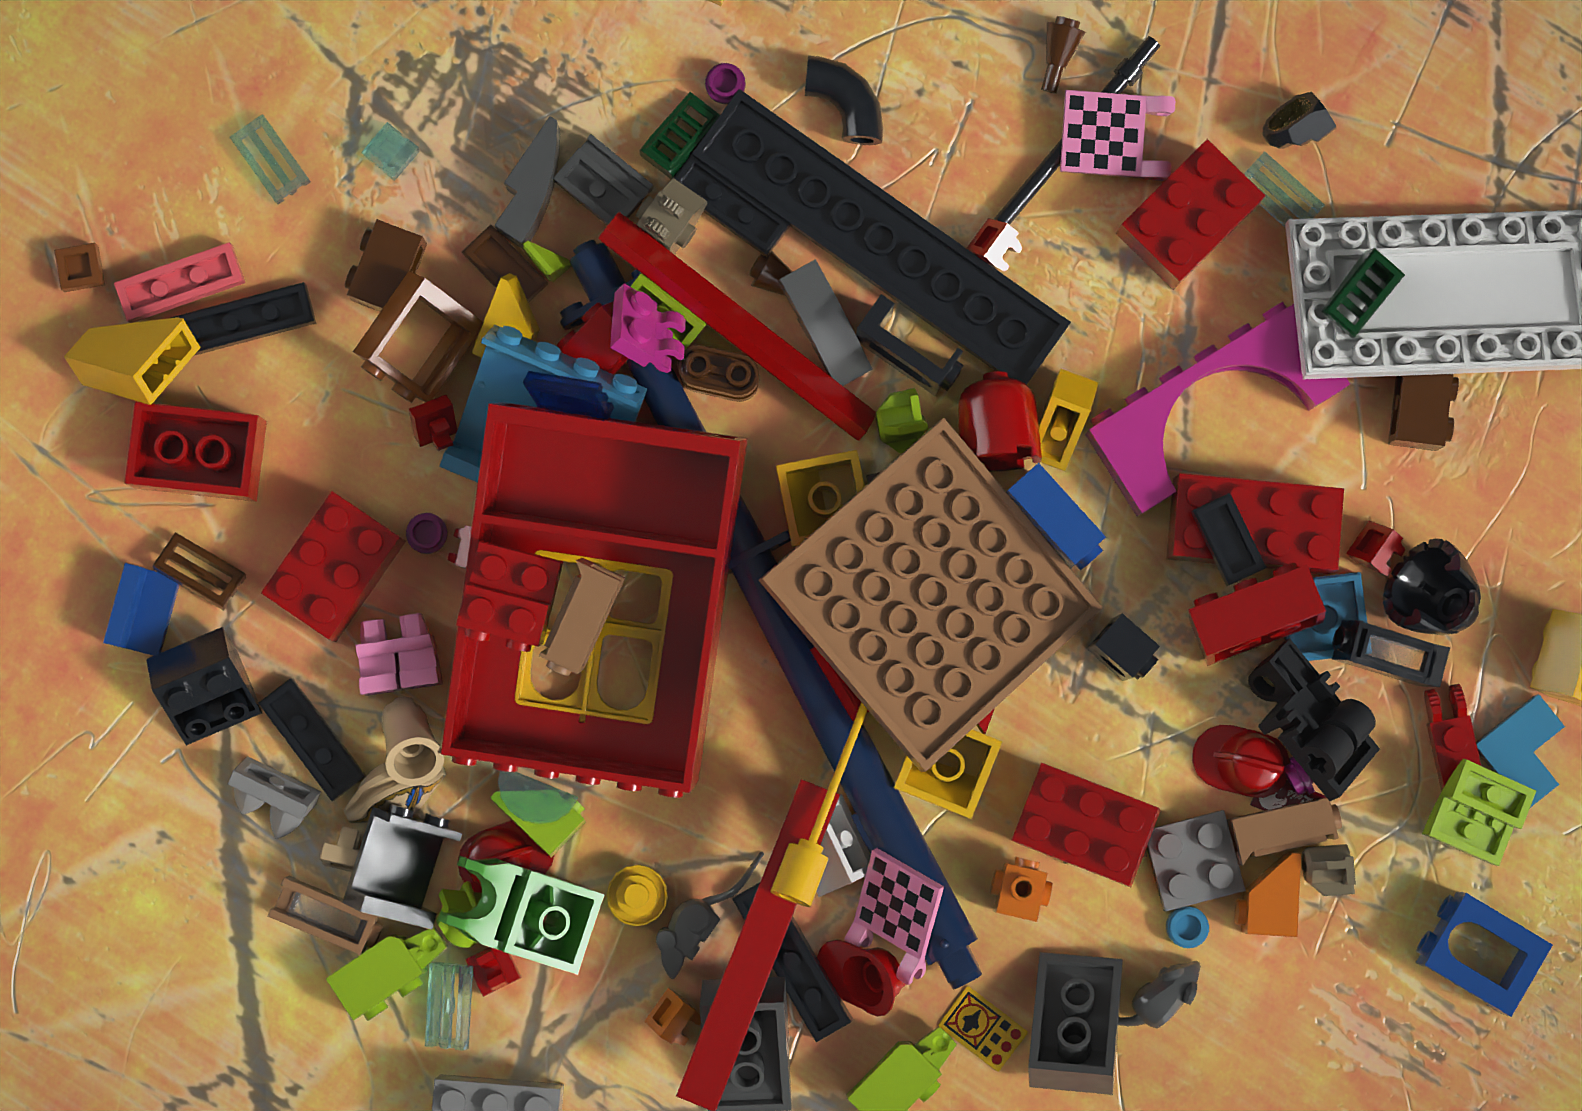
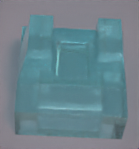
M387 122L361 153L395 181L420 152V149Z

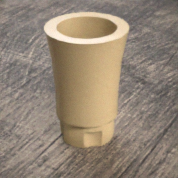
M411 697L395 698L383 710L382 729L386 743L387 773L394 781L403 785L416 786L427 783L435 778L443 767L444 755H441V747L432 734L427 716L421 706L416 704Z

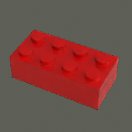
M1182 473L1173 478V485L1177 492L1171 497L1166 559L1216 564L1191 511L1231 493L1266 569H1277L1290 563H1296L1298 568L1308 565L1311 573L1331 574L1338 571L1344 488Z

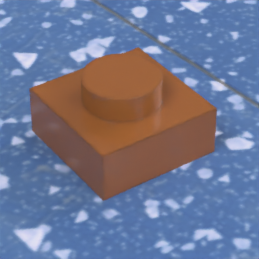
M96 243L54 250L62 291L70 292L105 285L99 246Z

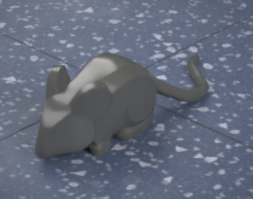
M763 852L758 854L743 877L730 890L703 899H690L681 903L673 912L668 927H663L659 930L656 936V943L661 951L662 965L671 979H675L681 970L685 957L693 960L700 950L698 946L700 941L705 942L720 921L719 916L714 912V908L711 905L729 899L739 892L762 859Z
M1192 961L1172 965L1169 968L1163 967L1159 972V976L1152 983L1149 982L1142 986L1133 998L1132 1006L1136 1015L1132 1017H1119L1118 1025L1129 1027L1147 1024L1157 1029L1169 1021L1184 1003L1191 1005L1197 993L1200 963Z

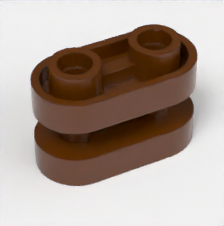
M694 345L684 350V358L678 360L681 382L690 391L743 402L752 398L759 388L758 367L746 355L703 345Z

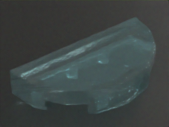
M500 771L498 785L501 799L512 814L525 822L535 824L555 822L568 814L579 799L577 796L518 772Z

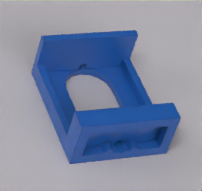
M1456 892L1454 897L1449 895L1438 910L1437 916L1441 919L1433 932H1426L1418 944L1416 952L1420 955L1416 963L1431 969L1487 1003V1006L1500 1014L1512 1017L1553 944L1468 893ZM1463 922L1478 924L1519 949L1499 985L1461 963L1451 954L1448 939L1451 931L1457 925Z

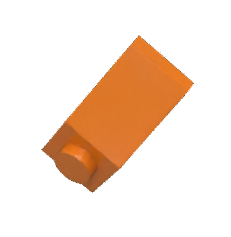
M1285 852L1245 888L1246 891H1243L1242 900H1236L1235 923L1241 925L1242 933L1285 937L1298 936L1301 853Z

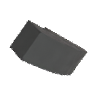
M551 116L504 182L507 190L515 196L496 222L495 227L502 236L522 249L524 247L523 244L527 240L531 242L549 205L555 184L553 178L557 174L560 154V128L557 120Z
M816 259L778 281L798 317V322L829 376L844 386L872 370L848 318Z

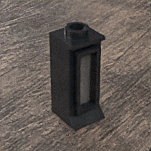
M1342 620L1341 626L1336 630L1332 641L1334 649L1332 660L1410 684L1426 687L1441 686L1450 647L1426 642L1365 623L1361 620Z

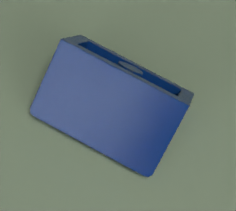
M125 563L103 643L153 656L161 653L179 584L159 572Z

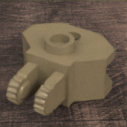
M673 178L662 191L658 192L654 199L651 196L645 199L637 211L636 217L640 220L636 225L675 255L680 247L685 248L697 230L694 226L708 203L705 199Z

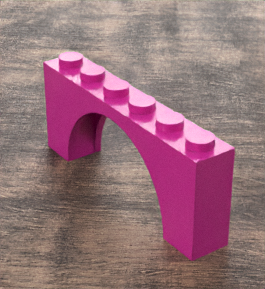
M1284 302L1277 304L1262 314L1266 320L1265 322L1253 329L1249 323L1243 325L1228 335L1231 342L1218 350L1214 344L1207 347L1193 357L1197 362L1195 365L1185 371L1182 370L1180 365L1173 368L1159 378L1162 383L1159 387L1151 392H1148L1146 387H1143L1124 399L1128 405L1115 414L1111 408H1108L1090 420L1093 427L1085 435L1137 517L1177 492L1171 482L1165 464L1163 451L1164 431L1169 413L1177 398L1196 381L1224 371L1258 373L1287 387L1300 399L1308 411L1350 385L1347 378L1302 379L1294 304L1286 307Z

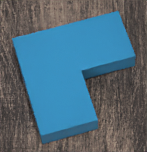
M1537 694L1476 742L1478 753L1492 771L1536 790L1531 804L1532 807L1559 785L1534 754V751L1565 726L1543 698Z

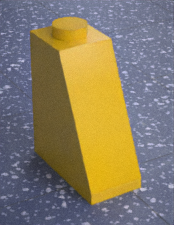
M175 317L89 328L64 355V358L82 385L151 405L201 347L184 319Z

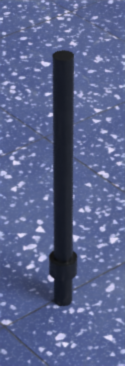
M1148 36L1129 59L1124 58L1114 70L1116 75L1101 92L1121 94L1128 85L1133 86L1143 74L1141 69L1160 48V44L1154 38ZM1062 139L997 214L994 220L1010 225L1060 166Z

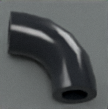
M808 56L805 96L829 100L837 107L842 116L843 141L858 145L881 144L883 140L881 106L868 81L845 63L820 56Z

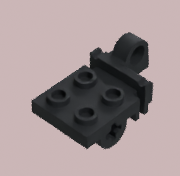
M1289 638L1283 641L1274 653L1261 661L1248 677L1249 687L1257 697L1265 701L1277 702L1258 727L1264 735L1281 728L1283 732L1279 735L1278 739L1327 799L1332 801L1342 796L1380 750L1369 736L1375 727L1376 720L1372 711L1364 703L1355 699L1341 701L1335 694L1340 685L1337 682L1331 685L1326 683L1331 674L1326 671L1319 675ZM1263 677L1268 678L1273 683L1274 687L1269 685L1263 679Z

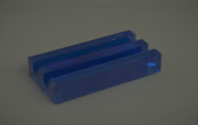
M528 371L523 381L525 388L538 408L602 419H609L614 409L612 402H607L609 398L607 393L601 392L603 386L599 382Z

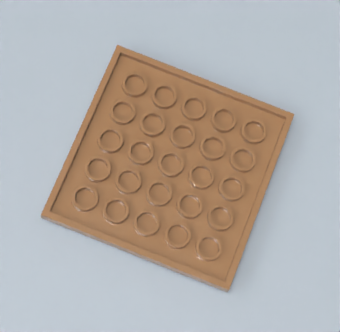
M945 418L932 426L759 579L764 588L920 772H926L1103 609Z

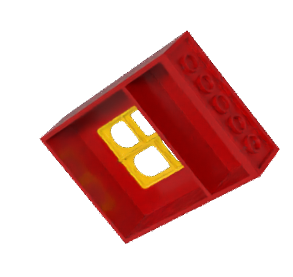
M507 402L488 404L463 594L465 585L470 580L479 541H486L560 561L577 563L576 560L584 558L612 572L626 570L657 575L662 580L658 617L654 623L616 619L608 615L584 670L581 672V679L577 689L570 696L555 700L542 696L535 689L531 681V664L533 651L536 646L532 645L530 652L511 649L505 646L506 638L491 635L489 641L476 640L466 637L464 635L466 628L458 626L441 755L452 756V762L460 765L474 766L477 765V760L492 762L493 769L505 772H517L518 767L535 769L534 775L544 778H559V773L576 775V782L589 785H599L601 779L617 782V788L627 791H641L642 786L659 788L658 794L666 797L681 798L683 797V792L691 793L699 781L748 438ZM547 629L545 640L542 645H545V642L550 634L551 629ZM607 635L647 640L653 646L648 688L645 697L639 705L631 709L618 710L610 707L602 700L598 692L597 679L602 643Z

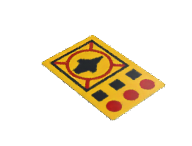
M969 986L965 988L938 1024L947 1034L997 1072L1002 1069L1028 1034L1026 1029Z

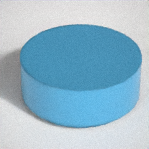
M1185 906L1175 909L1168 916L1166 932L1174 944L1183 948H1194L1202 944L1207 938L1209 923L1204 913L1199 909Z

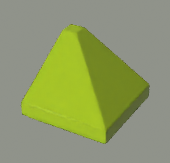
M528 240L523 244L526 255L549 281L554 282L571 267L570 261L563 256Z

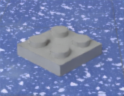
M1224 810L1153 829L1147 845V851L1163 911H1170L1246 891Z

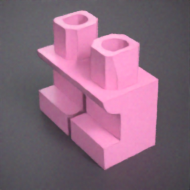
M416 613L399 616L402 638L392 640L387 639L384 619L361 622V644L355 645L359 659L360 695L369 696L402 691V689L409 690L443 684L435 638L433 635L428 634L423 614Z

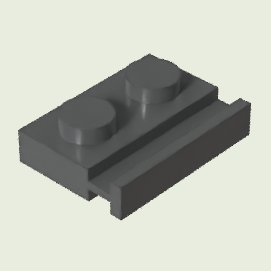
M592 134L589 135L582 147L577 149L553 178L557 185L606 225L611 222L618 212L629 218L642 203L646 195L654 189L652 183Z

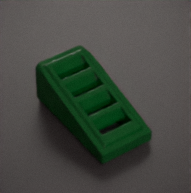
M689 92L639 150L640 156L672 180L720 114ZM690 107L707 119L703 125L686 113ZM680 119L697 131L693 137L676 125ZM670 132H673L687 144L681 148L667 136ZM661 143L676 154L673 160L657 149Z
M1376 248L1367 250L1350 270L1321 312L1351 338H1355L1405 274ZM1368 269L1382 281L1380 285L1376 284L1365 274ZM1358 281H1361L1373 292L1371 298L1356 285ZM1350 292L1365 304L1362 310L1347 297ZM1340 304H1343L1356 316L1353 323L1337 310Z

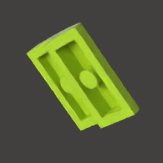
M1462 759L1440 793L1422 834L1491 865L1499 866L1513 828L1522 829L1536 790L1467 759Z

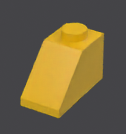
M509 273L500 278L472 354L479 357L483 356L486 345L481 343L482 338L494 325L513 327L519 330L523 337L533 341L536 340L540 329L517 276Z
M1060 368L1039 422L1041 463L1063 471L1066 470L1091 411L1099 382Z

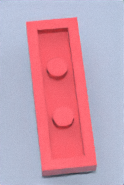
M229 242L115 282L114 285L126 320L129 323H133L246 282L234 247Z

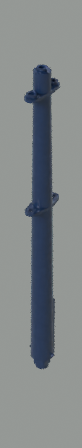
M589 240L577 246L573 250L575 256L571 258L570 264L590 302L584 306L582 302H577L564 308L560 312L562 317L560 324L563 329L568 330L584 323L581 318L592 306L598 302L605 305L614 301V293L624 283L631 286L641 272L637 269L631 273L633 279L626 282L612 254L604 243L597 244L595 240ZM631 359L626 361L637 384L647 388L644 399L658 425L706 432L672 367L669 373L659 371L651 362L643 367ZM740 494L728 575L734 574L835 772L854 721L850 718L810 651L814 648V645L759 582V579L777 564L772 551L791 541L789 530L765 541ZM862 723L840 780V784L855 811V814L851 815L870 854L872 850L878 848L944 886L925 960L928 966L938 962L947 982L950 983L953 990L982 975L969 947V944L978 938L899 790L894 788L895 782Z

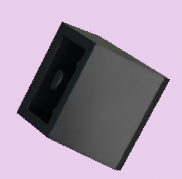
M223 627L146 659L152 691L186 746L262 714L261 707L258 704V699L241 658Z

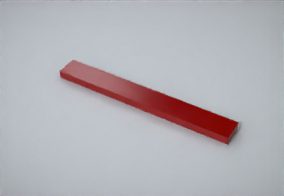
M621 212L615 215L598 237L602 243L850 436L860 441L871 426L876 416V411Z
M802 779L800 780L676 1094L678 1098L710 1111L717 1110L797 907V904L771 893V889L789 843L798 845L800 839L809 840L828 789ZM835 793L816 844L821 845L840 797L838 793Z

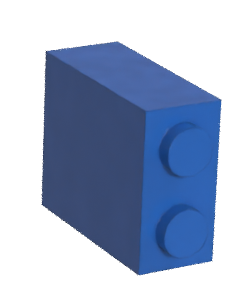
M1040 463L1036 464L1007 490V494L1070 569L1076 565L1081 571L1103 551L1098 544L1106 536Z

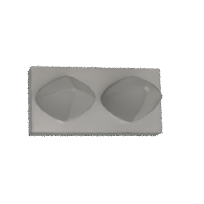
M248 756L233 770L228 785L234 787L235 801L241 814L253 812L264 803L271 805L270 824L275 839L293 832L315 807L321 791Z

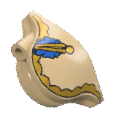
M385 762L372 769L363 779L357 791L344 808V812L350 823H368L373 807L388 811L390 804L412 809L415 814L447 774L444 767H442L439 774L429 782L416 786H407L397 783L388 775Z

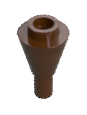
M1057 16L1055 23L1047 22L1046 64L1048 66L1041 90L1057 94L1063 68L1067 67L1086 33L1079 29V21Z
M771 251L767 257L762 254L758 256L748 275L754 278L751 286L786 296L778 281L793 271Z

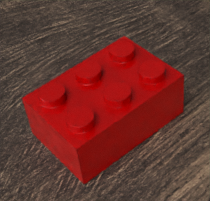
M1206 139L1121 224L1116 235L1174 290L1261 203L1266 195L1219 149Z
M135 402L124 484L142 490L257 502L267 421L254 414L153 403L148 405Z
M331 491L261 594L328 640L337 642L406 541Z
M1290 563L1273 570L1274 576L1258 583L1256 577L1250 578L1234 585V592L1219 598L1217 592L1194 600L1195 607L1188 609L1189 621L1207 666L1324 623L1326 609L1308 565L1298 568L1296 563Z
M1041 763L1011 841L1131 888L1161 810L1159 807Z

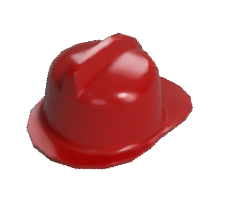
M1218 725L1207 729L1198 737L1193 747L1192 762L1196 773L1206 784L1219 790L1255 798H1265L1277 793L1286 783L1287 778L1283 771L1285 765L1290 763L1287 750L1278 739L1268 734L1264 735L1259 731L1234 725Z
M512 820L480 831L468 838L460 849L458 861L460 856L472 860L496 858L546 874L552 866L554 856L552 858L548 856ZM458 866L459 875L463 882H470L474 892L482 893L479 879L466 868Z
M837 939L826 942L819 950L817 958L840 998L876 1017L885 1016L892 1010L895 997L907 985L896 977L900 964L895 956L886 949L879 947L862 949L849 942Z

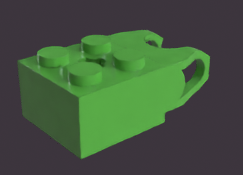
M460 856L457 865L466 868L481 882V899L477 906L464 913H446L441 911L438 921L455 927L468 939L479 944L578 975L604 894L500 859L472 860ZM547 914V919L545 922H543V919Z

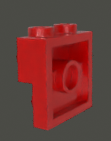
M479 541L470 580L465 585L456 626L466 628L464 635L476 640L489 641L491 635L506 638L505 646L511 649L530 652L532 645L539 647L545 640L564 561L486 541Z

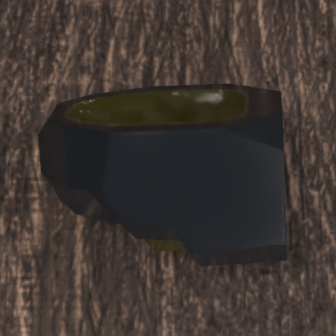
M1308 92L1296 95L1280 106L1266 120L1263 126V137L1270 146L1277 147L1278 149H1284L1292 145L1305 146L1312 140L1316 142L1322 140L1336 129V124L1315 94Z

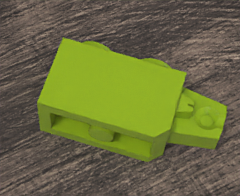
M435 927L408 939L405 936L393 934L334 972L326 980L352 1020L364 1015L366 1020L369 1021L388 1008L384 1000L398 991L403 998L421 986L423 982L419 976L428 971L426 966L447 948V945Z
M939 1026L915 1044L911 1041H898L846 1094L847 1099L859 1111H908L918 1098L925 1102L940 1087L941 1084L937 1079L942 1074L939 1069L957 1044Z

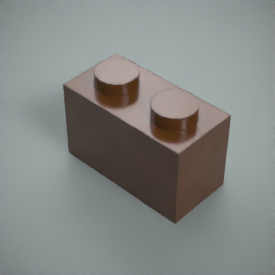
M376 219L373 229L368 227L362 237L360 250L363 251V255L359 265H353L345 281V288L349 289L347 296L355 303L381 312L408 271L416 274L427 246L423 236Z
M1453 374L1396 376L1388 445L1438 451L1445 447L1446 441H1451L1454 431V418L1449 417L1450 401L1454 402L1458 394V377H1453Z

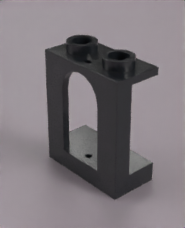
M881 294L857 327L856 336L860 344L935 396L940 388L948 391L964 366L959 362L963 351L957 348L943 369L935 365L884 329L892 317L895 303Z

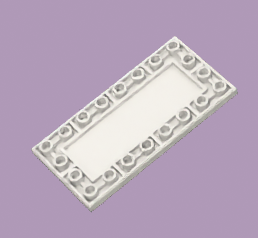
M1582 210L1288 219L1285 224L1302 379L1582 369ZM1376 248L1401 270L1405 276L1356 337L1351 338L1321 311L1365 251ZM1369 269L1366 271L1365 274L1376 284L1380 285L1382 281ZM1358 281L1356 285L1371 298L1373 292L1361 281ZM1351 292L1347 295L1361 310L1363 309L1364 303ZM1343 304L1337 307L1341 314L1352 323L1354 322L1356 316Z

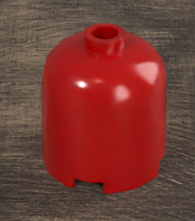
M994 371L983 374V380L976 381L964 389L960 396L958 407L959 436L989 472L1024 468V460L1032 458V462L1035 464L1041 462L1042 454L1036 399L1034 392L1028 385L1017 379L1008 378L1006 372Z

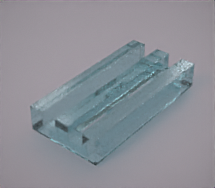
M263 114L230 136V139L277 204L283 202V198L289 194L293 195L296 193L297 189L302 185L306 186L311 182ZM261 126L297 177L290 181L256 133V130ZM247 136L250 137L284 185L279 190L275 188L242 141Z
M1265 151L1244 173L1249 180L1253 177L1299 219L1314 218L1325 206ZM1262 166L1267 168L1311 209L1306 212L1259 169ZM1267 195L1259 204L1284 227L1288 219H1293Z
M443 962L429 963L425 1031L426 1047L440 1046L443 1049L455 1048V1050L461 1051L469 1049L473 980L472 965ZM455 973H459L456 1038H451L452 1019L455 1011Z

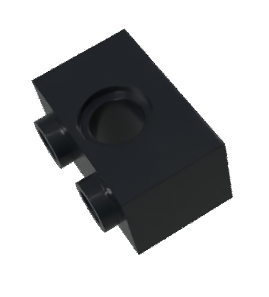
M1122 613L1114 617L1086 649L1122 681L1133 677L1137 680L1140 677L1143 678L1159 660L1153 654L1160 646Z

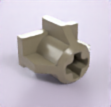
M1347 844L1305 848L1302 852V871L1306 882L1323 896L1355 894L1353 856H1350Z

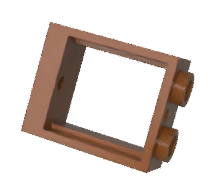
M408 271L353 353L364 360L361 368L380 381L386 376L395 382L392 390L412 403L415 398L427 402L433 400L480 332L483 322L429 280ZM417 299H420L449 321L451 325L415 378L411 380L379 357V354Z

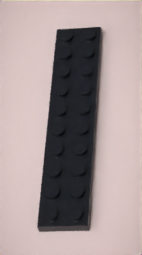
M740 89L692 153V156L782 218L793 229L993 370L1006 372L1008 378L1017 379L1027 385L1071 323Z

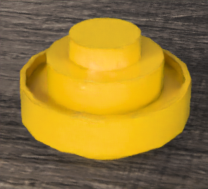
M643 865L627 866L617 872L609 882L607 890L608 907L613 915L622 923L632 926L647 925L656 920L664 911L668 899L667 885L662 876L651 867Z

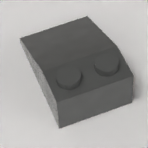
M1040 952L1028 1064L1029 1087L1113 1095L1123 959Z
M785 977L768 978L716 1111H791L789 1031ZM722 979L702 980L700 997L701 1029L704 1026Z

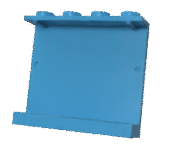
M494 325L482 338L481 343L486 345L453 441V446L448 447L444 452L439 467L478 483L488 404L507 402L636 421L647 388L636 384L637 381L630 376L623 374L614 375L599 369L598 364L586 358L576 359L561 353V350L551 343L535 342L523 337L522 333L513 327Z

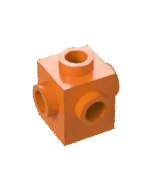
M1015 857L1014 865L1004 863L1002 871L995 869L990 894L997 895L994 912L1037 922L1040 906L1047 907L1049 904L1053 885L1052 882L1046 881L1048 873L1038 870L1040 862ZM1024 880L1027 884V890L1023 895H1017L1015 891L1016 884Z

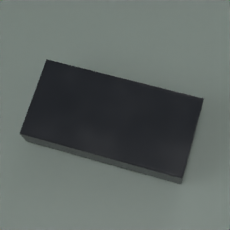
M1231 493L1191 511L1226 586L1266 568Z

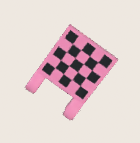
M1066 90L1060 172L1134 177L1156 181L1166 180L1171 175L1170 162L1142 161L1145 114L1169 116L1175 111V98L1172 96H1140Z
M880 849L872 850L855 918L844 941L858 947L867 948L872 943L874 932L906 951L897 969L896 977L903 983L910 985L913 982V977L920 979L925 974V955L944 886Z

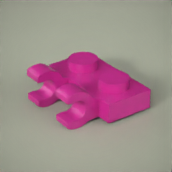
M624 283L614 293L610 348L643 367L651 362L659 371L669 373L671 371L672 359L666 355H672L682 360L684 358V345L680 341L673 339V332L667 328H674L683 333L685 331L686 319L675 311L658 312L657 302L653 301L646 293L637 291Z

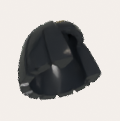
M1435 538L1430 539L1428 544L1422 542L1409 551V556L1404 555V561L1398 562L1392 570L1391 574L1393 577L1388 578L1384 588L1383 596L1387 600L1383 601V605L1388 618L1396 625L1418 633L1447 635L1457 634L1476 621L1479 615L1481 600L1479 584L1468 560L1449 541Z

